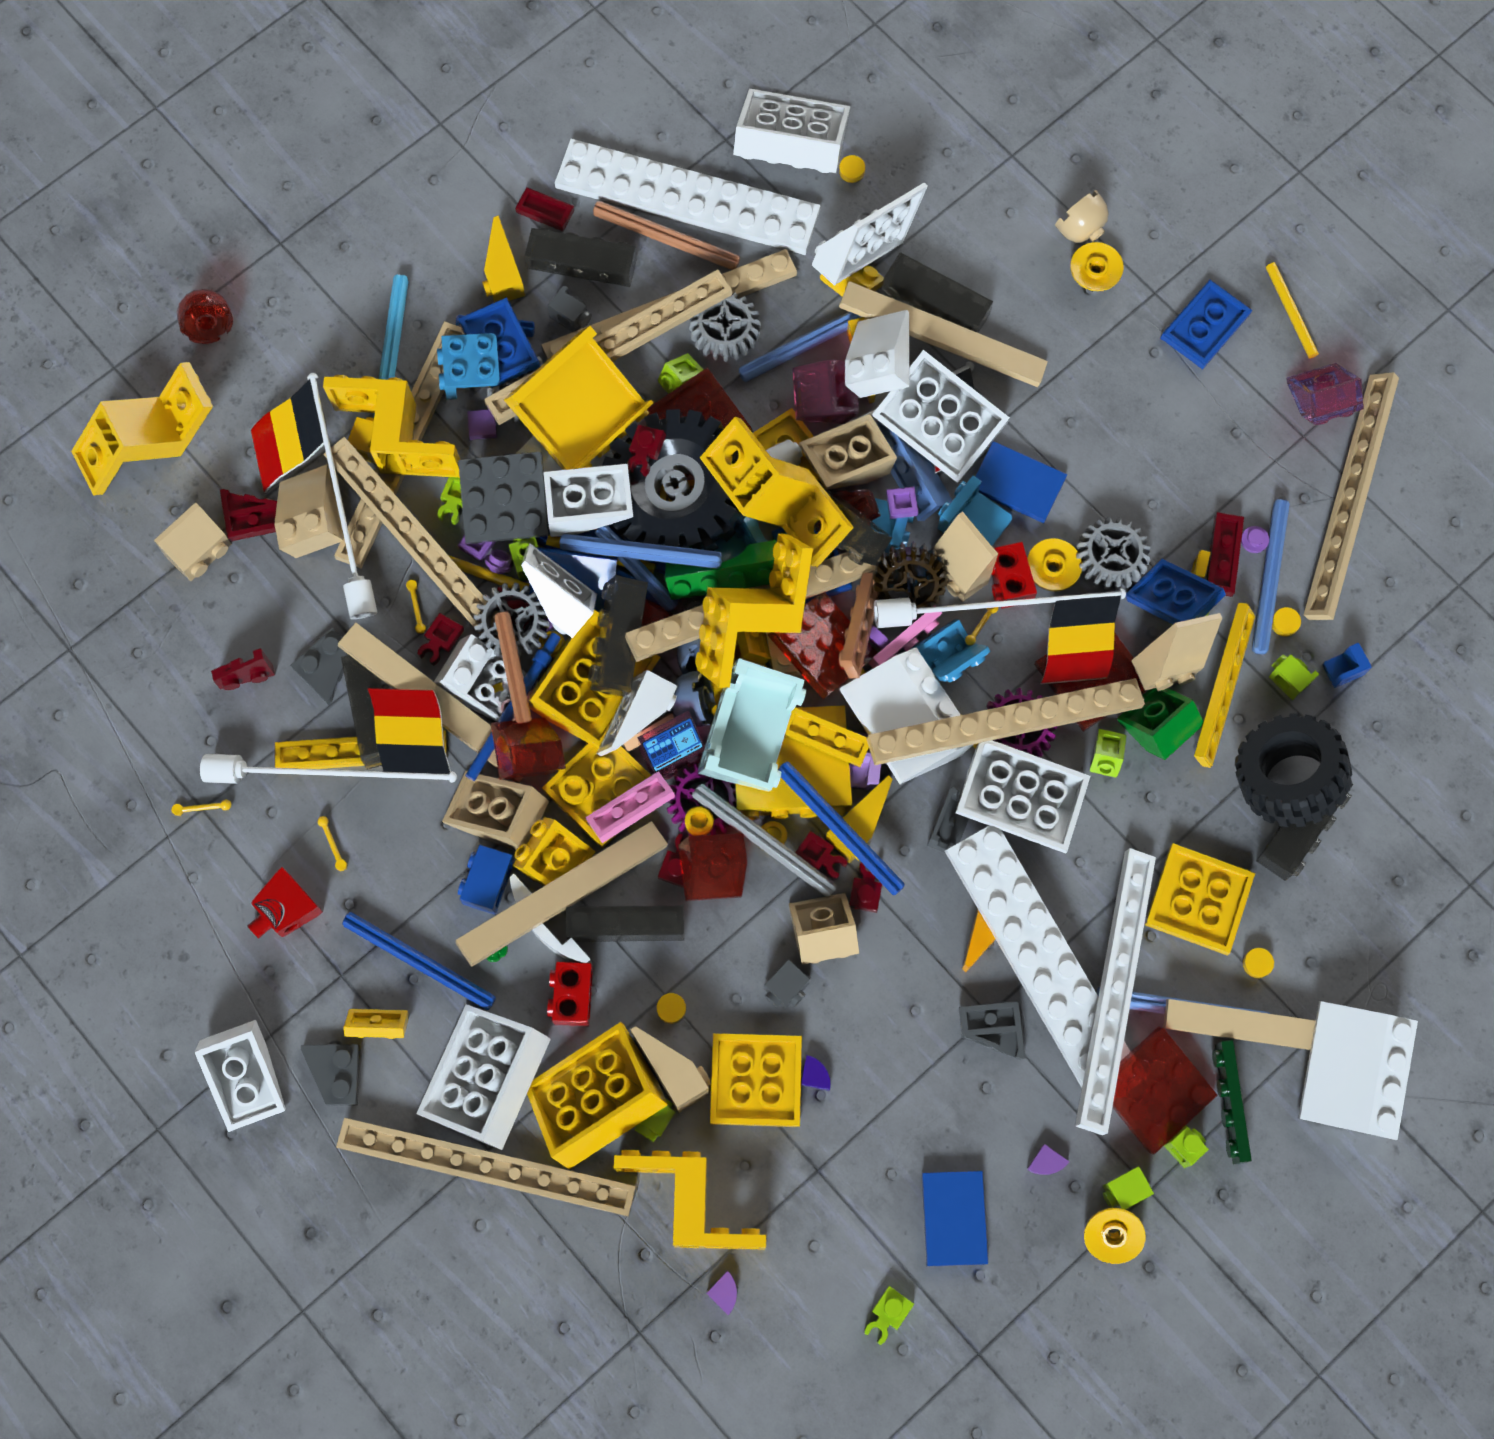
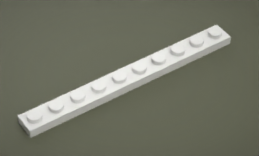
M1131 848L1124 853L1075 1123L1076 1127L1100 1135L1107 1134L1109 1129L1156 859L1154 856Z

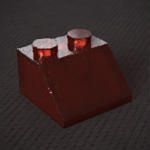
M545 717L534 718L522 724H518L515 720L491 723L500 780L547 775L566 769L561 739Z
M743 833L688 836L678 845L685 901L742 897L747 867Z

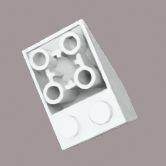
M472 634L459 640L434 680L437 685L463 705L498 722L511 700L502 655L496 656L492 648L487 650L485 643ZM522 670L523 679H524V677L526 676L527 673ZM535 681L529 693L527 694V698L539 681ZM501 682L504 690L494 693L492 686ZM515 716L510 722L508 728H512L514 723L516 722Z

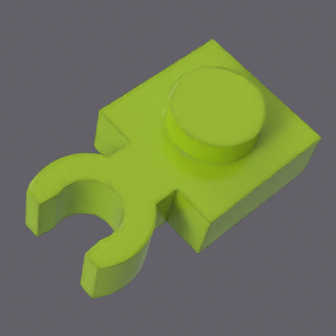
M449 477L440 496L441 501L446 504L438 509L437 515L439 520L442 521L446 513H452L451 522L453 525H456L460 519L458 510L462 508L460 478Z
M888 1286L871 1311L878 1316V1319L870 1322L865 1327L864 1334L868 1335L871 1329L879 1328L881 1337L877 1343L882 1345L888 1337L887 1328L889 1325L898 1330L914 1306V1303Z

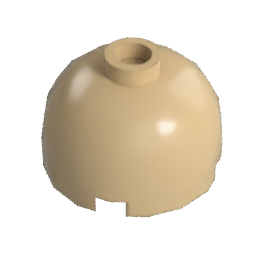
M1095 190L1092 195L1090 193L1087 194L1067 211L1068 218L1065 221L1060 218L1055 224L1060 233L1072 242L1082 243L1088 239L1094 242L1105 232L1103 226L1108 221V208L1103 198Z

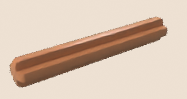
M500 612L495 614L494 618L515 721L518 724L527 723L532 718L511 615L508 612Z

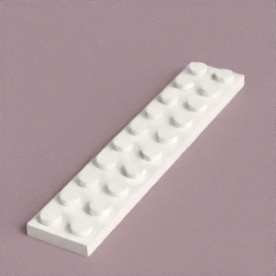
M570 139L555 181V188L803 255H806L820 212L819 204L575 139Z
M989 825L945 850V853L1082 1088L1098 995L1002 830ZM1125 1041L1123 1043L1114 1098L1146 1080Z

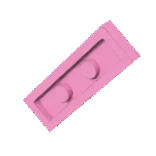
M942 612L923 614L876 654L869 662L870 666L874 669L896 656L902 649L905 651L910 650L919 642L916 637L923 631L928 635L940 624L937 620Z
M658 771L585 818L603 843L670 801L675 795Z

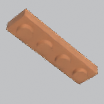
M863 573L860 585L856 587L855 605L851 607L849 628L845 630L844 649L839 654L840 666L844 667L849 679L860 678L874 621V601L879 600L877 591L873 588L875 583L873 573Z

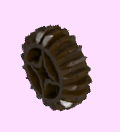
M914 541L910 547H906L901 542L899 549L891 545L889 553L882 552L881 560H876L875 570L873 571V580L875 581L873 588L877 591L879 600L909 597L911 603L916 604V608L922 606L931 607V602L938 604L940 600L939 595H944L946 591L945 586L948 584L947 566L944 564L942 556H937V551L934 548L927 551L925 543L918 548Z

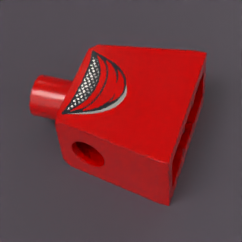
M281 867L252 900L251 904L260 915L247 926L258 939L271 928L281 937H285L319 916L323 911L293 877Z

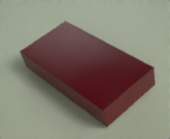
M526 187L515 208L516 213L564 232L575 211L573 205Z

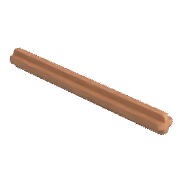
M597 201L594 206L593 214L596 217L728 269H736L739 265V255L607 203Z

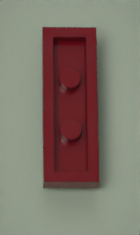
M1217 512L1214 516L1211 553L1206 580L1224 588L1225 596L1233 597L1236 588L1244 517Z

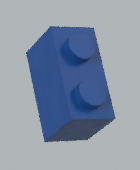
M479 845L477 852L473 851L470 855L468 877L461 880L458 888V895H460L462 904L496 915L515 862L513 856Z

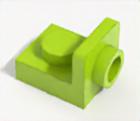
M687 353L664 364L658 378V383L675 399L679 397L683 387L702 379L705 371Z
M1099 729L1096 736L1090 772L1117 777L1124 760L1127 735Z

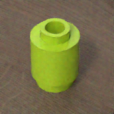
M666 1099L668 1104L666 1107L635 1126L634 1130L654 1142L657 1136L661 1137L675 1114V1111L671 1109L673 1103Z

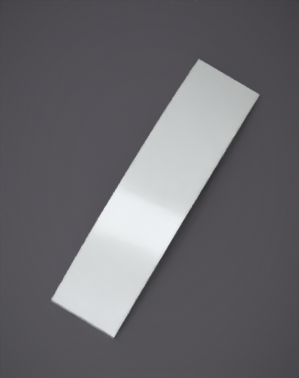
M515 874L510 876L511 889L516 903L532 894ZM544 924L532 930L544 945L560 957L572 963L592 964L591 959L572 938L562 945Z

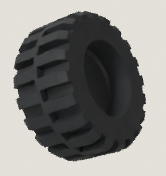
M1290 713L1289 717L1282 718V715L1273 717L1274 720L1271 722L1263 721L1258 724L1259 729L1256 731L1252 729L1245 736L1247 742L1243 741L1240 743L1238 748L1239 755L1235 757L1237 780L1246 803L1250 805L1251 810L1257 816L1262 815L1265 821L1272 824L1276 820L1279 826L1290 827V824L1303 827L1309 821H1313L1314 824L1322 821V816L1325 814L1331 816L1337 811L1336 804L1342 805L1347 798L1346 792L1350 791L1352 785V767L1345 742L1342 741L1340 733L1336 729H1331V725L1325 720L1320 719L1317 722L1316 716L1305 714V717H1300L1299 713ZM1306 756L1320 763L1318 769L1310 778L1297 784H1278L1267 778L1271 769L1278 762L1288 757Z

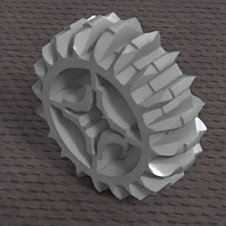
M734 292L731 297L729 296L690 318L689 331L692 332L690 334L691 340L696 342L695 347L697 350L703 349L705 357L712 353L714 361L719 356H722L725 362L728 361L729 356H733L737 361L739 353L747 356L748 348L754 349L756 346L755 341H758L760 338V315L758 311H754L755 306L753 302L747 304L745 296L737 299V294ZM724 320H726V326H728L726 334L724 333V327H722L724 326Z
M1110 516L1106 518L1105 523L1098 519L1094 527L1091 525L1087 526L1086 533L1080 535V543L1076 545V550L1079 552L1076 558L1082 560L1079 567L1082 571H1088L1085 579L1088 580L1093 577L1095 579L1094 586H1098L1100 582L1104 583L1105 591L1109 589L1111 584L1118 591L1122 584L1129 588L1132 585V581L1139 582L1141 579L1140 574L1146 573L1148 569L1146 565L1151 561V557L1148 556L1151 546L1145 545L1148 540L1147 536L1139 537L1141 527L1133 530L1131 529L1132 521L1123 525L1121 517L1117 519L1116 523H1113ZM1093 543L1098 547L1097 551L1101 555L1098 562L1092 553ZM1128 546L1133 552L1134 564L1129 561L1130 557L1126 554L1125 550ZM1106 568H1114L1117 571H1111Z
M506 583L502 584L503 592L499 593L495 587L491 590L494 594L492 598L486 594L483 595V599L487 604H477V608L483 612L482 614L474 615L476 621L482 622L474 626L476 632H482L478 639L482 642L487 641L485 644L487 650L495 647L494 654L496 656L502 654L500 642L494 637L498 635L496 623L494 622V626L491 627L492 615L496 608L499 607L500 612L508 611L515 618L518 632L514 627L513 630L514 635L518 639L516 645L519 659L522 658L523 649L531 655L533 651L530 645L534 643L536 647L540 648L541 643L537 638H547L548 636L541 628L550 627L549 621L542 620L548 616L542 610L543 607L540 601H537L536 593L532 592L530 594V588L527 585L520 591L518 583L513 584L511 591ZM519 600L530 606L512 609L508 606L507 601ZM534 614L533 626L530 632L525 635L523 630L524 624Z

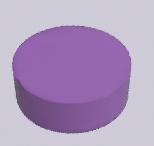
M872 625L869 640L882 650L891 642L880 630Z

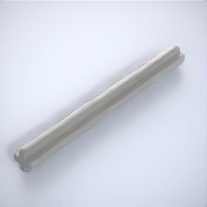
M704 784L697 786L692 794L694 799L825 897L833 894L837 887L836 883Z

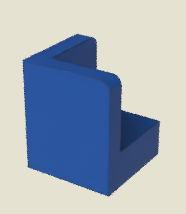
M1359 643L1349 646L1343 654L1331 658L1322 664L1334 688L1364 676L1372 668Z

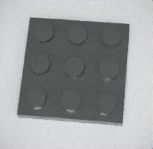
M542 452L458 460L466 544L550 536Z

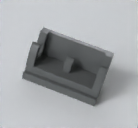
M950 788L927 845L944 853L945 850L960 842L969 820L965 816L956 814L961 796L958 789Z

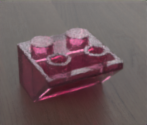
M829 359L797 366L792 369L796 420L846 424L859 413L858 396L845 386V361Z

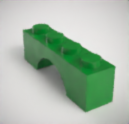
M776 540L748 544L741 554L730 560L723 561L720 568L666 563L665 580L671 600L706 595L708 587L749 588L770 584L769 576L774 565L773 548L775 543H777Z

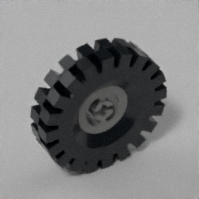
M680 409L666 410L665 419H660L657 412L645 416L646 427L663 430L666 437L658 459H649L650 472L646 477L640 472L643 465H637L633 473H630L628 470L633 517L613 523L612 526L619 533L623 541L715 551L718 549L716 541L722 538L727 542L736 533L733 527L735 522L742 524L746 517L741 514L700 459V456L724 430L722 422L712 416L705 420L702 412L689 410L687 417L682 415ZM636 422L625 429L628 436L625 441L617 437L610 447L614 455L613 458L605 456L602 466L627 464L629 459L635 456L631 454L629 448L638 426ZM735 451L732 455V464L738 460V451ZM683 473L695 478L693 490H691ZM662 484L671 501L660 498Z

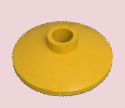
M1092 242L1081 246L1075 251L1071 259L1070 270L1074 280L1083 288L1091 291H1105L1114 287L1120 281L1124 265L1120 254L1113 247L1100 242ZM1097 269L1100 273H1094L1091 270Z
M1056 538L1045 539L1037 543L1030 550L1027 557L1034 583L1048 591H1063L1073 586L1082 571L1079 567L1082 560L1076 558V555L1079 553L1076 548L1070 543ZM1049 565H1054V566H1056V567H1057V571H1056V572L1050 571V570L1048 569V566H1049Z
M1108 1208L1097 1212L1088 1220L1084 1229V1241L1088 1251L1098 1260L1110 1264L1125 1263L1134 1259L1142 1251L1146 1240L1145 1229L1140 1219L1130 1211L1121 1208ZM1118 1229L1119 1231L1111 1233L1109 1230Z

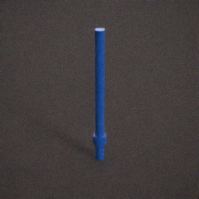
M551 633L543 648L537 650L532 659L533 664L524 677L526 694L529 693L543 668H547L551 662V655L561 640L559 635ZM511 700L465 774L472 781L477 779L514 717Z

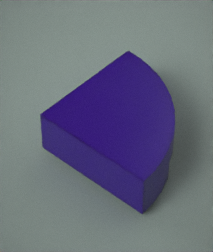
M806 1055L801 1086L830 1091L831 1083L828 1071L819 1060Z

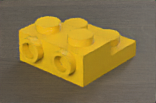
M544 817L543 820H537L530 829L532 836L527 844L520 845L515 851L514 857L516 861L513 866L533 881L545 886L592 858L596 851L556 820Z

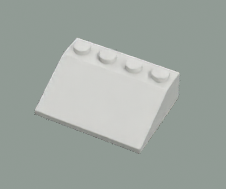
M749 88L736 126L733 155L741 156L744 159L765 160L772 164H788L795 168L816 169L822 173H836L850 106Z
M922 183L881 209H875L866 218L857 220L848 229L840 230L830 240L822 241L815 249L816 255L812 266L833 285H836L901 245L928 186Z
M924 350L909 367V387L890 391L872 414L874 418L957 483L988 448L1010 418Z
M917 647L894 656L839 689L868 735L960 716V713ZM972 745L886 764L899 784H902L961 757Z
M993 740L978 743L966 775L956 814L992 825L1008 833L1067 853L1090 776Z
M1319 1001L1298 1119L1397 1140L1418 1021Z
M466 1004L416 1114L502 1150L551 1038L532 1027Z

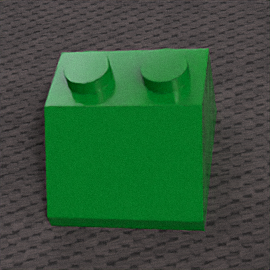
M1157 688L1149 689L1142 695L1145 702L1142 708L1123 712L1117 718L1118 722L1147 752L1163 760L1172 755L1204 723L1194 701L1169 688L1158 691Z

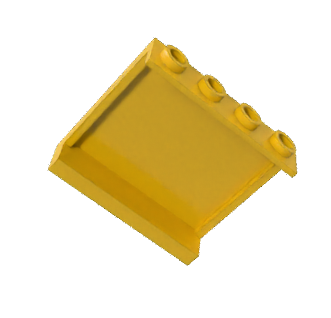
M591 326L578 332L504 399L562 470L592 467L590 461L596 456L600 458L610 450L611 446L609 444L615 438L617 439V437L622 439L626 435L625 429L632 422L636 421L638 423L649 414L647 409L654 403L652 400L645 402L593 339L597 333Z
M845 705L797 707L847 729ZM784 735L776 762L778 768L785 762H790L840 816L849 812L852 807L849 763ZM780 778L777 788L772 787V790L769 792L735 784L736 809L750 820L760 819V816L771 815L772 819H785L789 817L788 814H800L802 818L817 816L782 778Z

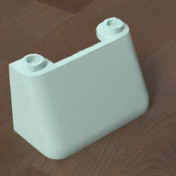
M738 658L733 663L730 688L722 689L699 764L698 774L768 792L772 790V787L777 788L782 772L777 770L778 764L776 762L791 712L796 705L801 706L805 698L806 689L802 688L805 680Z

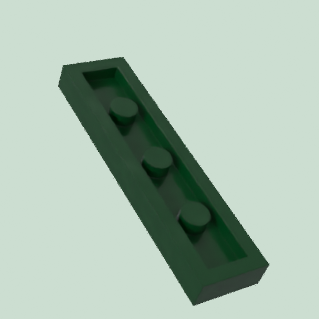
M1233 1040L1221 1041L1215 1045V1050L1212 1051V1060L1214 1067H1218L1220 1079L1217 1080V1092L1219 1097H1223L1224 1102L1221 1119L1223 1126L1227 1127L1229 1140H1226V1151L1228 1157L1232 1158L1233 1164H1244L1251 1162L1252 1158Z

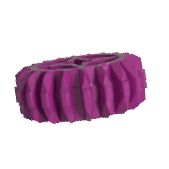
M1021 688L1016 689L1015 695L1007 689L1005 690L1004 697L996 694L994 697L995 702L989 701L986 707L993 709L1035 699L1031 697L1033 694L1032 690H1028L1025 696L1022 695ZM1039 695L1036 699H1040L1043 697L1042 695ZM1057 726L1010 736L1012 743L1004 738L993 741L1041 758L1043 755L1042 750L1048 751L1051 747L1049 742L1055 740L1056 735L1052 731H1055ZM1040 732V737L1036 741L1023 745L1026 735Z
M698 764L693 765V773L684 768L683 775L685 778L683 779L676 775L674 781L677 785H669L675 795L673 799L667 802L673 804L667 807L668 814H675L671 818V822L673 824L681 822L679 831L684 832L686 830V813L681 806V799H687L688 803L694 807L700 806V802L692 796L695 789L690 788V790H687L691 785L698 782L707 781L705 786L714 793L716 784L719 785L726 792L729 804L736 808L735 783L698 774ZM718 817L714 820L713 828L710 831L711 838L716 839L717 829L725 835L727 833L725 824L730 827L732 826ZM705 836L700 837V840L705 839Z

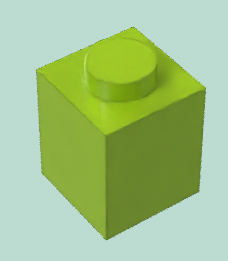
M1139 1166L1103 1185L1105 1189L1103 1197L1110 1208L1126 1210L1154 1194Z

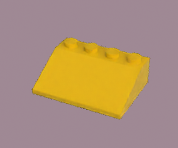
M594 610V613L575 636L567 638L528 696L529 708L550 723L599 749L631 679L646 670L651 672L660 656L654 655L636 662L625 639L626 632Z
M619 1022L533 1079L527 1092L551 1158L568 1169L579 1164L668 1105L656 1077L622 1022Z

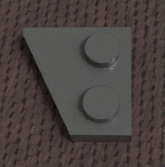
M333 628L290 665L328 705L333 700L332 695L337 683L341 681L344 666L350 659V655L338 647L342 637Z
M1018 1001L959 1007L962 1038L1016 1059H1025Z
M301 1045V1051L325 1104L328 1106L358 1105L360 1045Z

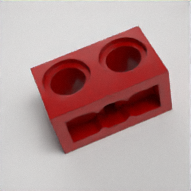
M1023 542L995 547L994 549L998 553V557L991 574L994 582L992 585L994 600L1008 601L1035 598L1037 590ZM1002 559L1008 560L1012 566L1004 567L999 561ZM1015 585L1018 587L1019 592H1010L1006 586ZM1004 606V607H1001V609H1003V608H1008V607H1013V606Z
M556 962V969L550 970L549 987H554L553 999H548L547 1017H552L554 1025L589 1026L593 966L591 963ZM576 973L579 976L578 982L574 986L564 985L563 979L566 974ZM566 1002H574L577 1005L575 1013L570 1016H565L561 1013V1007Z

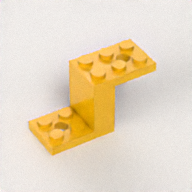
M190 362L178 365L159 397L100 401L71 451L93 496L105 493L123 462L179 457L183 454L213 407Z
M345 375L324 376L323 388L335 411L375 413L370 452L380 473L460 478L458 465L460 457L455 445L445 441H438L433 444L412 440L417 405L407 381L396 377L385 380L376 379L371 376H363L361 378H349Z
M734 417L700 456L702 462L743 516L781 526L787 534L813 548L811 566L818 567L854 528L809 469L772 458L741 418ZM735 451H738V460L732 464V455ZM820 520L821 530L815 534L814 525Z
M778 534L777 543H775L773 548L774 565L769 576L770 589L708 587L707 596L703 600V624L699 629L700 649L695 658L697 671L718 687L730 688L737 632L801 633L813 548L789 534Z
M621 1150V1155H614V1169L617 1172L675 1173L673 1246L675 1248L766 1249V1235H760V1229L742 1228L741 1234H729V1228H711V1233H705L707 1158L701 1157V1152L683 1151L682 1157H671L670 1151H652V1156H641L639 1150Z

